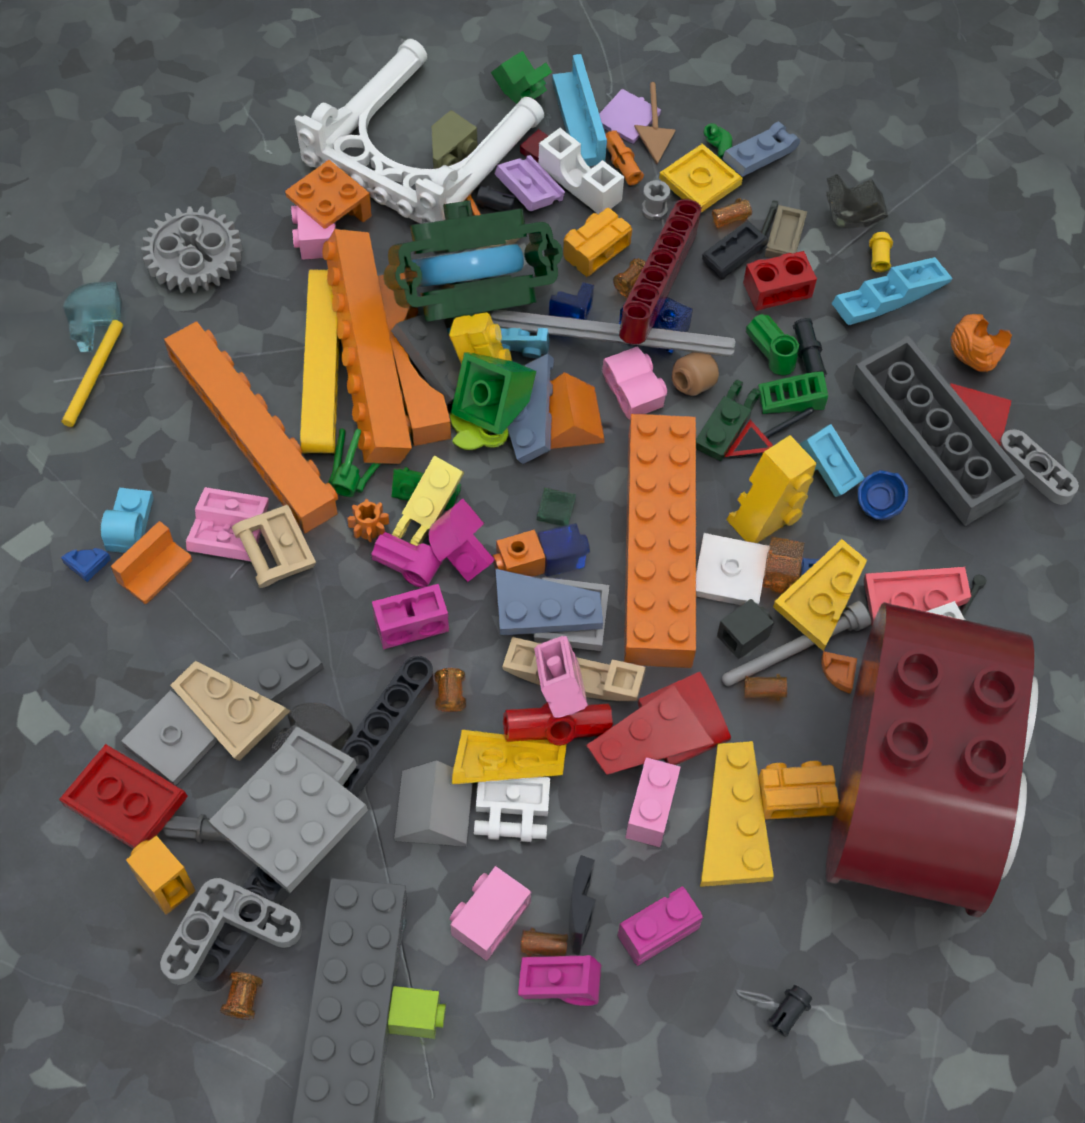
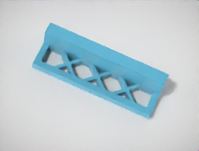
M573 55L572 72L553 74L552 84L566 132L581 143L583 160L588 166H593L602 160L605 162L607 138L582 55Z

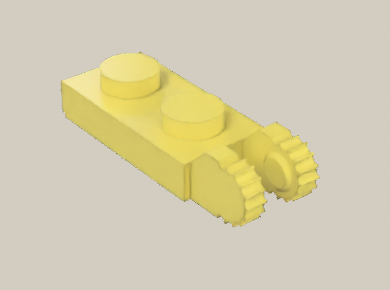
M434 456L402 512L404 515L399 520L392 535L401 539L405 535L410 522L414 520L421 524V526L412 537L410 544L415 546L422 544L431 525L441 516L464 472Z

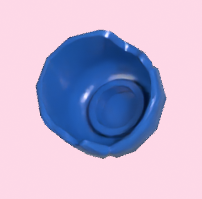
M883 470L873 472L863 479L858 488V504L867 516L874 519L889 520L900 514L908 502V486L898 473Z

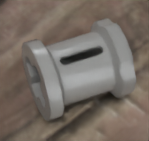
M653 180L644 186L643 194L646 200L642 203V213L650 220H660L667 215L666 201L670 196V188L663 181Z

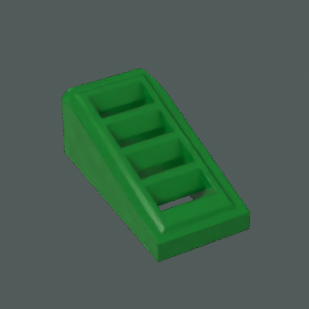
M812 372L758 384V390L761 391L759 398L762 414L804 411L810 407L814 408V410H824L828 400L824 372ZM797 391H802L803 396L798 397ZM784 392L789 393V399H785ZM770 393H776V402H772Z

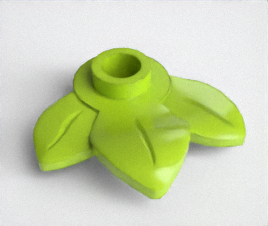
M450 413L452 427L458 433L453 438L452 443L464 450H475L482 446L495 448L504 444L508 438V428L502 434L488 435L491 431Z

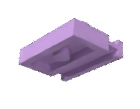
M528 155L525 160L519 158L497 165L495 175L529 211L551 205L554 200L559 202L563 200L565 191L531 155Z

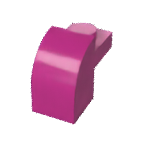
M461 499L431 525L429 541L437 559L441 562L447 557L465 580L469 582L494 561V558L473 535L484 525L483 521L467 502Z

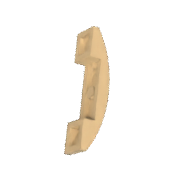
M512 637L502 666L503 670L540 685L534 648L541 643ZM577 658L586 697L613 701H637L646 667L613 659L611 664L608 665Z

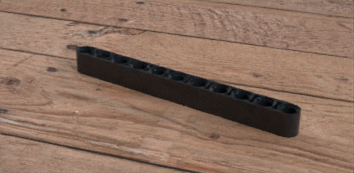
M413 656L403 663L341 749V752L352 758L358 755L368 758L364 763L357 764L344 783L348 786L347 790L356 797L359 796L432 692L434 687L433 666L426 657ZM414 674H423L426 676L424 679L420 681H415L410 678ZM397 700H402L407 703L404 707L395 708L391 706V704ZM376 728H385L388 730L384 735L375 736L371 734V732ZM257 866L242 888L282 905L290 893L279 883L267 881L269 875ZM247 905L242 908L240 918L246 922L257 920L261 914V910L256 913L245 912ZM272 911L269 912L267 923H269L272 919ZM225 922L197 974L194 976L198 986L208 992L221 989L231 978L258 937ZM231 932L241 933V938L237 943L233 945L223 943L227 934ZM209 963L219 964V968L213 976H201V971L205 965Z

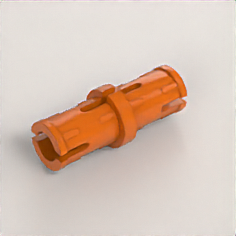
M616 130L609 131L605 135L607 138L606 148L612 156L611 162L615 168L620 169L628 185L638 184L643 179L644 174L634 160L633 151L625 146L620 134Z

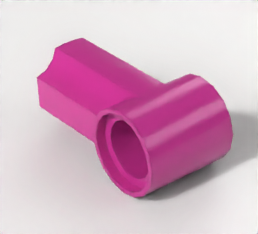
M386 532L383 535L380 534L371 553L372 560L400 572L406 581L419 588L428 587L443 560L440 562L437 559L430 545L418 544V546H415Z

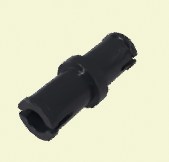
M802 318L795 321L793 329L799 343L798 356L803 359L806 373L824 372V377H826L827 371L821 357L823 349L821 343L816 339L812 320L810 318Z

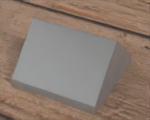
M437 760L402 771L394 840L467 847L473 783L452 784L454 768Z

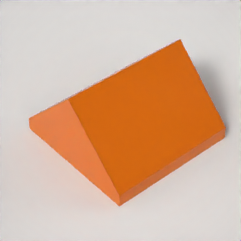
M565 372L550 381L553 384V393L549 397V413L552 415L551 449L604 443L605 439L595 387Z

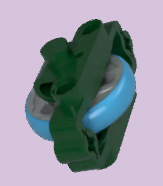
M471 200L443 204L445 220L410 225L412 242L395 244L389 248V265L383 273L385 285L394 291L396 303L402 308L423 306L425 321L467 315L472 317L474 314L536 303L535 287L549 285L557 280V264L562 259L563 250L560 243L553 239L552 229L546 222L525 224L523 209L473 216ZM527 234H529L530 242L526 245L524 256L518 244L475 249L506 244V240L527 237ZM413 251L414 254L433 252L434 254L449 253L413 260L411 259V252ZM524 257L526 262L534 268L535 274L534 277L533 274L516 277L505 275L521 271L524 265ZM401 273H404V274H405V279H402V280H401V278H400V274H401ZM440 285L438 290L421 292V296H417V287Z

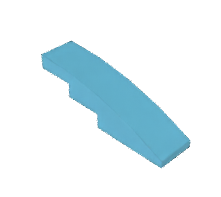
M935 257L892 267L887 276L864 281L859 290L836 295L831 304L848 325L875 318L920 299L950 283L952 277Z

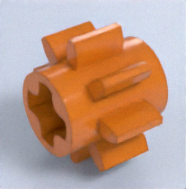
M365 499L358 506L352 505L354 516L347 517L348 527L354 528V538L357 539L361 536L364 539H368L369 542H372V539L380 534L383 535L385 533L383 525L390 524L389 514L383 513L382 503L380 502L376 505L373 502H369L368 499Z

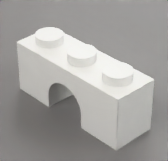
M561 128L557 129L539 143L538 164L556 182L599 214L608 207L612 209L622 201L624 176L603 160L591 169L582 158L581 143Z

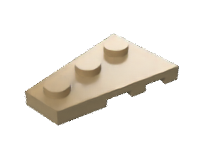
M197 661L192 663L170 685L232 757L238 761L290 712L284 706Z

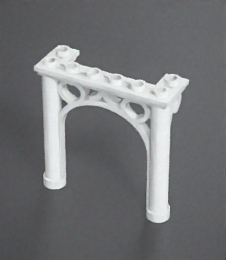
M407 39L399 46L398 53L344 107L337 110L327 103H321L314 110L311 118L306 115L303 117L298 115L294 120L301 159L305 164L318 168L326 161L331 160L370 193V197L377 203L386 205L396 210L403 217H409L422 224L445 220L443 204L464 201L530 128L536 127L542 121L544 111L537 101L530 97H523L467 158L451 166L443 165L437 169H419L399 164L387 158L370 141L367 127L375 112L427 60V53L423 46L414 39ZM359 126V135H350ZM349 147L363 148L364 153L360 156L352 157L343 153V150ZM370 160H371V167L374 168L375 171L372 170V169H370V168H368V167H366V166L369 164ZM394 181H397V182H400V183L403 182V186L400 185V184H398V183H396V182H394ZM415 184L416 190H413L411 186Z

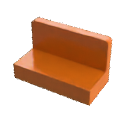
M159 521L113 563L111 569L116 581L142 603L147 604L192 561V558L188 552L173 542L169 528Z

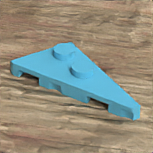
M500 328L502 333L501 343L504 349L522 352L523 356L529 358H540L541 354H548L549 333L547 328H538L537 336H530L528 331L520 328Z

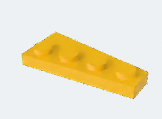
M753 741L718 744L700 887L772 881L774 875Z

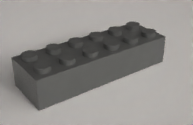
M909 335L856 364L853 386L964 526L1019 495L1025 480L1024 474Z

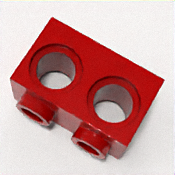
M800 251L785 253L779 257L766 260L760 259L747 264L743 284L755 311L812 298L817 278L805 252Z

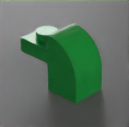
M521 51L494 69L491 74L504 94L517 104L523 97L535 99L546 92L547 89L544 85L547 83L544 78L551 74L552 70L547 62L534 69L525 53Z

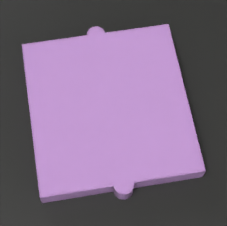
M621 89L599 113L604 129L608 131L616 130L621 138L632 144L640 137L634 125L650 126L652 124L651 104L644 101L643 97H637L624 89ZM657 108L658 116L661 114V109Z

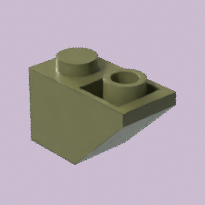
M450 110L431 126L433 169L440 168L443 165L451 166L462 161L478 146L477 127L453 110Z

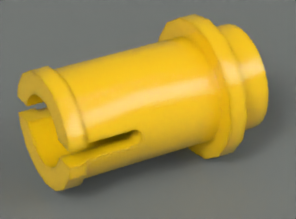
M886 232L873 234L869 241V247L872 249L871 267L875 272H886L891 268L890 249L893 246V240Z

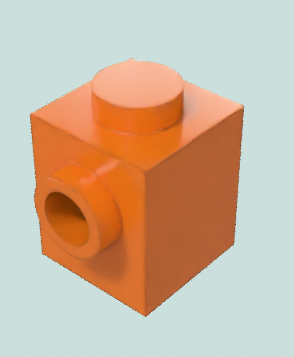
M535 529L496 541V554L492 555L495 570L499 569L530 577L545 573L546 557Z

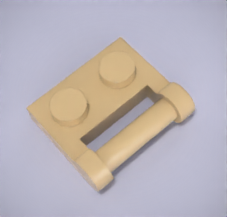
M289 505L242 520L232 527L235 537L241 539L257 573L255 579L260 588L267 587L280 579L313 568L316 564ZM261 530L277 564L276 567L269 569L252 533L253 531Z

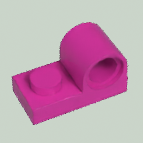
M591 955L522 957L518 995L524 999L560 998L564 1002L573 1005H596L599 1002L602 965Z

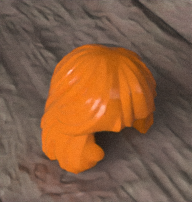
M970 314L964 316L954 328L951 336L953 353L961 362L976 371H992L1005 354L1006 348L1010 345L1012 334L1010 330L1003 329L999 330L997 335L988 334L987 327L989 322L982 314Z

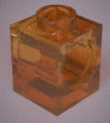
M771 537L762 587L770 588L778 593H784L799 579L804 542Z

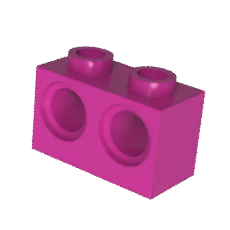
M439 584L372 602L374 621L383 650L449 632L448 611Z

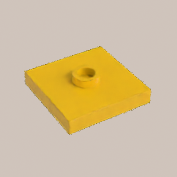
M703 143L662 170L659 174V179L665 182L681 199H689L699 203L702 207L701 213L742 185L743 179Z

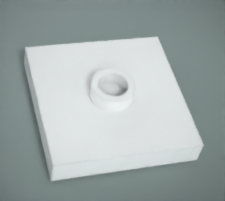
M704 533L696 570V597L736 605H743L752 599L759 606L769 546Z

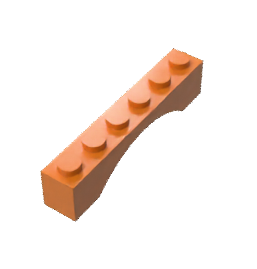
M404 273L400 274L401 280L405 279ZM379 275L378 280L406 413L408 431L411 434L413 446L451 439V423L444 395L432 388L419 376L411 364L407 352L391 332L397 323L417 316L418 307H400L395 301L394 291L385 285L383 275Z

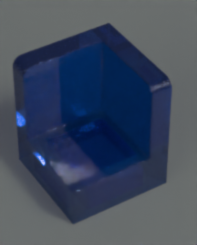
M582 282L577 296L559 291L557 295H552L549 301V316L587 320L593 305L594 285Z

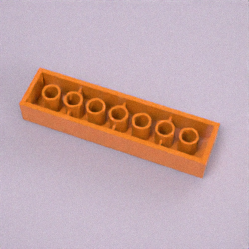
M631 414L628 434L624 662L640 666L692 668L696 653V417Z

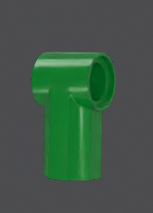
M762 313L754 317L750 324L746 326V333L768 358L770 370L774 374L782 376L791 374L795 370L799 350L797 339L784 334L769 315Z

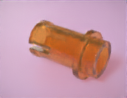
M741 198L736 199L733 204L712 210L713 221L717 228L738 220L745 222L748 220V217L752 216L749 201L747 199L742 200Z
M776 674V677L745 676L744 696L745 698H776V701H780V698H787V677H780V674Z
M531 927L530 931L523 930L520 953H527V957H532V954L566 956L568 934L537 932L535 927Z

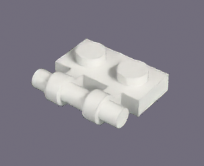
M533 777L478 782L476 812H490L489 821L475 820L474 835H487L488 839L499 840V836L521 838V842H532V839L546 840L547 825L533 824V815L548 816L550 778ZM501 813L522 815V823L500 822Z

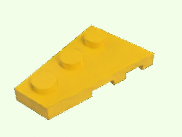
M841 539L775 600L773 608L824 651L860 578L867 559Z
M462 730L452 774V784L563 775L567 744L561 746L554 745L545 739L506 742L503 734Z

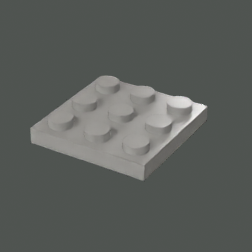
M286 742L208 822L220 835L291 893L368 809L365 803Z

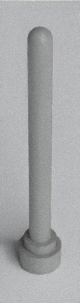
M857 601L845 607V611L842 613L832 636L846 629L849 631H859L871 625L870 615L863 603ZM802 635L726 672L722 676V682L726 686H731L815 645V643L807 636Z

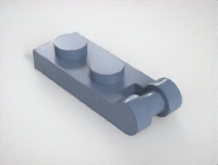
M778 121L769 130L725 150L722 160L743 177L793 152L799 146L800 139L793 133L789 134L786 131V127Z

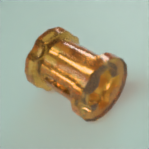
M634 258L630 262L628 269L613 278L615 288L623 296L628 298L646 263L644 260Z
M444 668L436 671L434 678L435 682L438 683L439 698L435 700L436 709L442 712H457L465 709L466 699L462 695V682L465 680V672L459 668Z
M232 972L229 976V981L232 983L227 1002L221 1006L220 1011L224 1015L237 1019H254L255 1011L252 1009L257 990L263 985V979L248 973Z

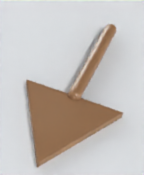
M651 82L650 94L653 127L634 125L655 163L658 164L676 130L658 128L656 84Z

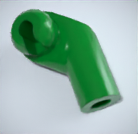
M710 123L705 126L703 134L706 140L718 149V157L722 160L725 150L732 147L733 139L731 134L725 129Z

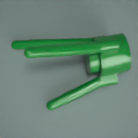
M341 428L337 439L333 470L328 483L332 485L338 495L353 497L355 491L358 493L363 492L365 484L381 463H372L360 478V470L352 465L361 435V430L356 429L345 462L341 465L346 432L344 428Z

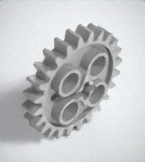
M189 206L187 213H182L177 208L176 216L174 217L165 213L166 221L162 222L156 219V229L148 228L149 237H143L142 239L144 247L141 248L143 260L151 278L156 277L159 285L167 282L169 290L179 285L180 293H183L187 287H191L193 293H196L198 286L201 285L208 291V283L211 282L220 286L219 278L230 279L229 270L237 271L236 262L242 260L240 253L243 251L239 230H235L234 222H227L225 214L217 218L215 209L205 214L203 206L200 207L198 212H193L192 207Z

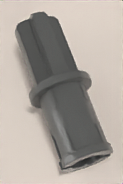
M201 814L199 818L173 815L163 827L164 835L167 837L196 839L197 843H203L204 840L229 842L211 827L208 822L210 819L205 814Z

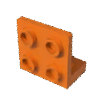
M331 160L323 163L285 191L286 197L325 229L347 213L351 216L354 215L361 222H365L372 217L370 193Z

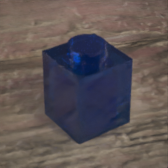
M577 523L538 532V539L546 557L545 573L547 577L585 567L586 554L590 553V547L586 535H580Z

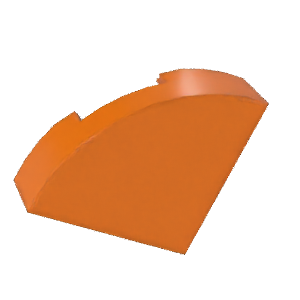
M823 651L821 664L826 678L839 690L851 694L857 658Z

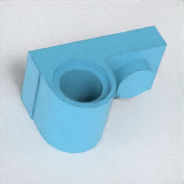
M832 424L825 426L799 444L817 463L815 470H819L835 497L844 494L863 481V474Z
M119 488L113 510H106L102 517L101 537L106 551L125 553L144 536L154 499L152 491Z

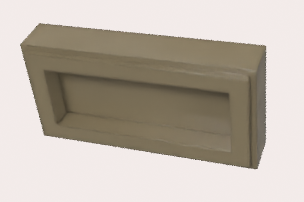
M778 205L765 257L774 258L785 253L797 252L807 211Z

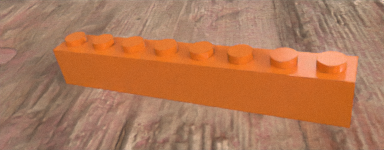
M334 229L328 241L324 242L322 254L324 260H327V282L332 287L333 292L332 309L336 312L338 319L337 336L341 339L343 346L342 363L346 366L348 373L347 390L352 395L353 400L352 417L357 422L358 429L361 430L358 448L362 450L364 463L400 464L412 449L370 235L368 232Z
M196 321L165 338L164 341L169 358L283 506L289 505L303 533L306 534L337 515L336 500H338V495L332 485L322 482L319 478L320 472L314 462L304 459L302 449L296 439L293 437L289 439L286 436L281 420L276 415L272 417L268 413V407L263 397L259 393L254 395L250 390L251 385L243 372H236L233 368L234 363L225 350L221 352L218 349V343L209 329L204 331Z

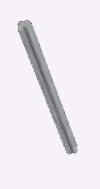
M494 310L491 314L493 324H498L500 328L504 329L520 328L528 332L537 333L538 328H547L550 335L629 344L624 342L619 336L620 324L507 310ZM652 328L645 342L631 345L731 357L735 352L736 343L735 339L730 337Z

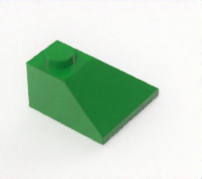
M464 352L451 414L493 433L502 434L529 403L536 371L513 361Z

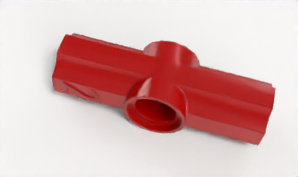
M548 702L541 708L505 710V713H503V728L506 742L548 739L550 743L561 746L568 744L575 737L600 736L613 727L612 710L609 704L588 705L585 709L573 715H566L561 718L553 716Z

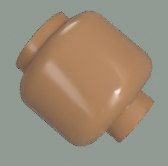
M691 352L679 358L673 365L672 381L674 386L686 395H698L712 388L718 381V365L710 354Z

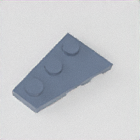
M549 354L524 365L536 371L530 401L507 427L516 458L522 464L551 450L552 415L549 413V397L553 393V384L550 382V369H553L554 358Z
M496 569L500 635L603 629L600 592Z

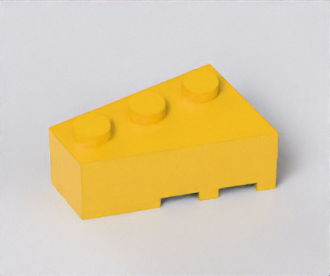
M791 435L764 451L749 478V481L753 484L748 494L745 492L740 494L737 499L741 504L739 510L731 512L726 520L745 541L759 543L786 524L788 526L793 525L803 515L802 509L808 498L807 493L810 484L813 482V473L817 463Z

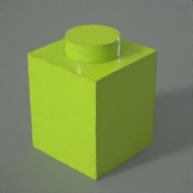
M393 986L388 1018L389 1033L435 1039L436 1027H444L446 1004H440L439 991Z

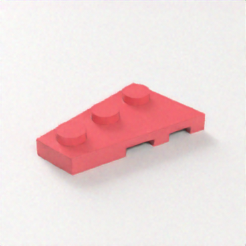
M965 567L865 574L863 579L871 625H873L876 614L884 602L928 611L954 601L959 607L968 603L971 598Z

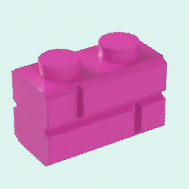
M682 886L670 893L668 898L663 897L621 922L617 935L634 963L638 966L698 930L703 916L686 889Z

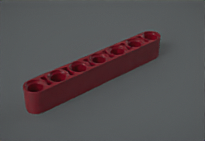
M682 199L675 203L623 306L619 336L624 342L641 344L647 339L697 235L702 207L696 201Z

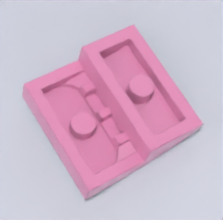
M205 487L195 508V522L186 539L187 551L251 561L241 539L235 537L232 527L242 520L267 512L269 498ZM260 529L252 532L257 544L261 535Z

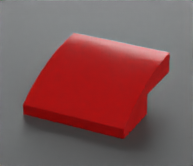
M697 672L638 699V706L641 708L674 685L714 742V744L666 757L664 758L666 763L678 765L717 747L718 744L731 740V735L723 715L701 672Z

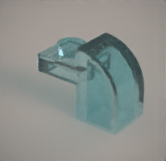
M116 282L88 283L78 287L67 297L63 309L70 325V337L72 340L76 339L80 352H93L95 326H110L112 320L120 321L122 299Z

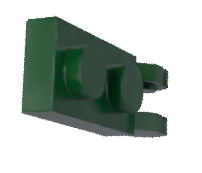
M738 379L730 387L726 397L723 396L696 438V449L719 461L724 459V456L750 418L751 411L761 393L760 390L753 388L749 392L744 405L735 402L743 388V382Z

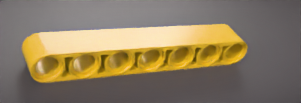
M309 270L300 432V443L303 453H335L340 339L337 336V314L332 309V287L327 282L328 270Z

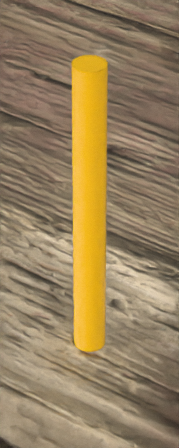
M112 320L61 421L65 426H74L124 326L120 321Z

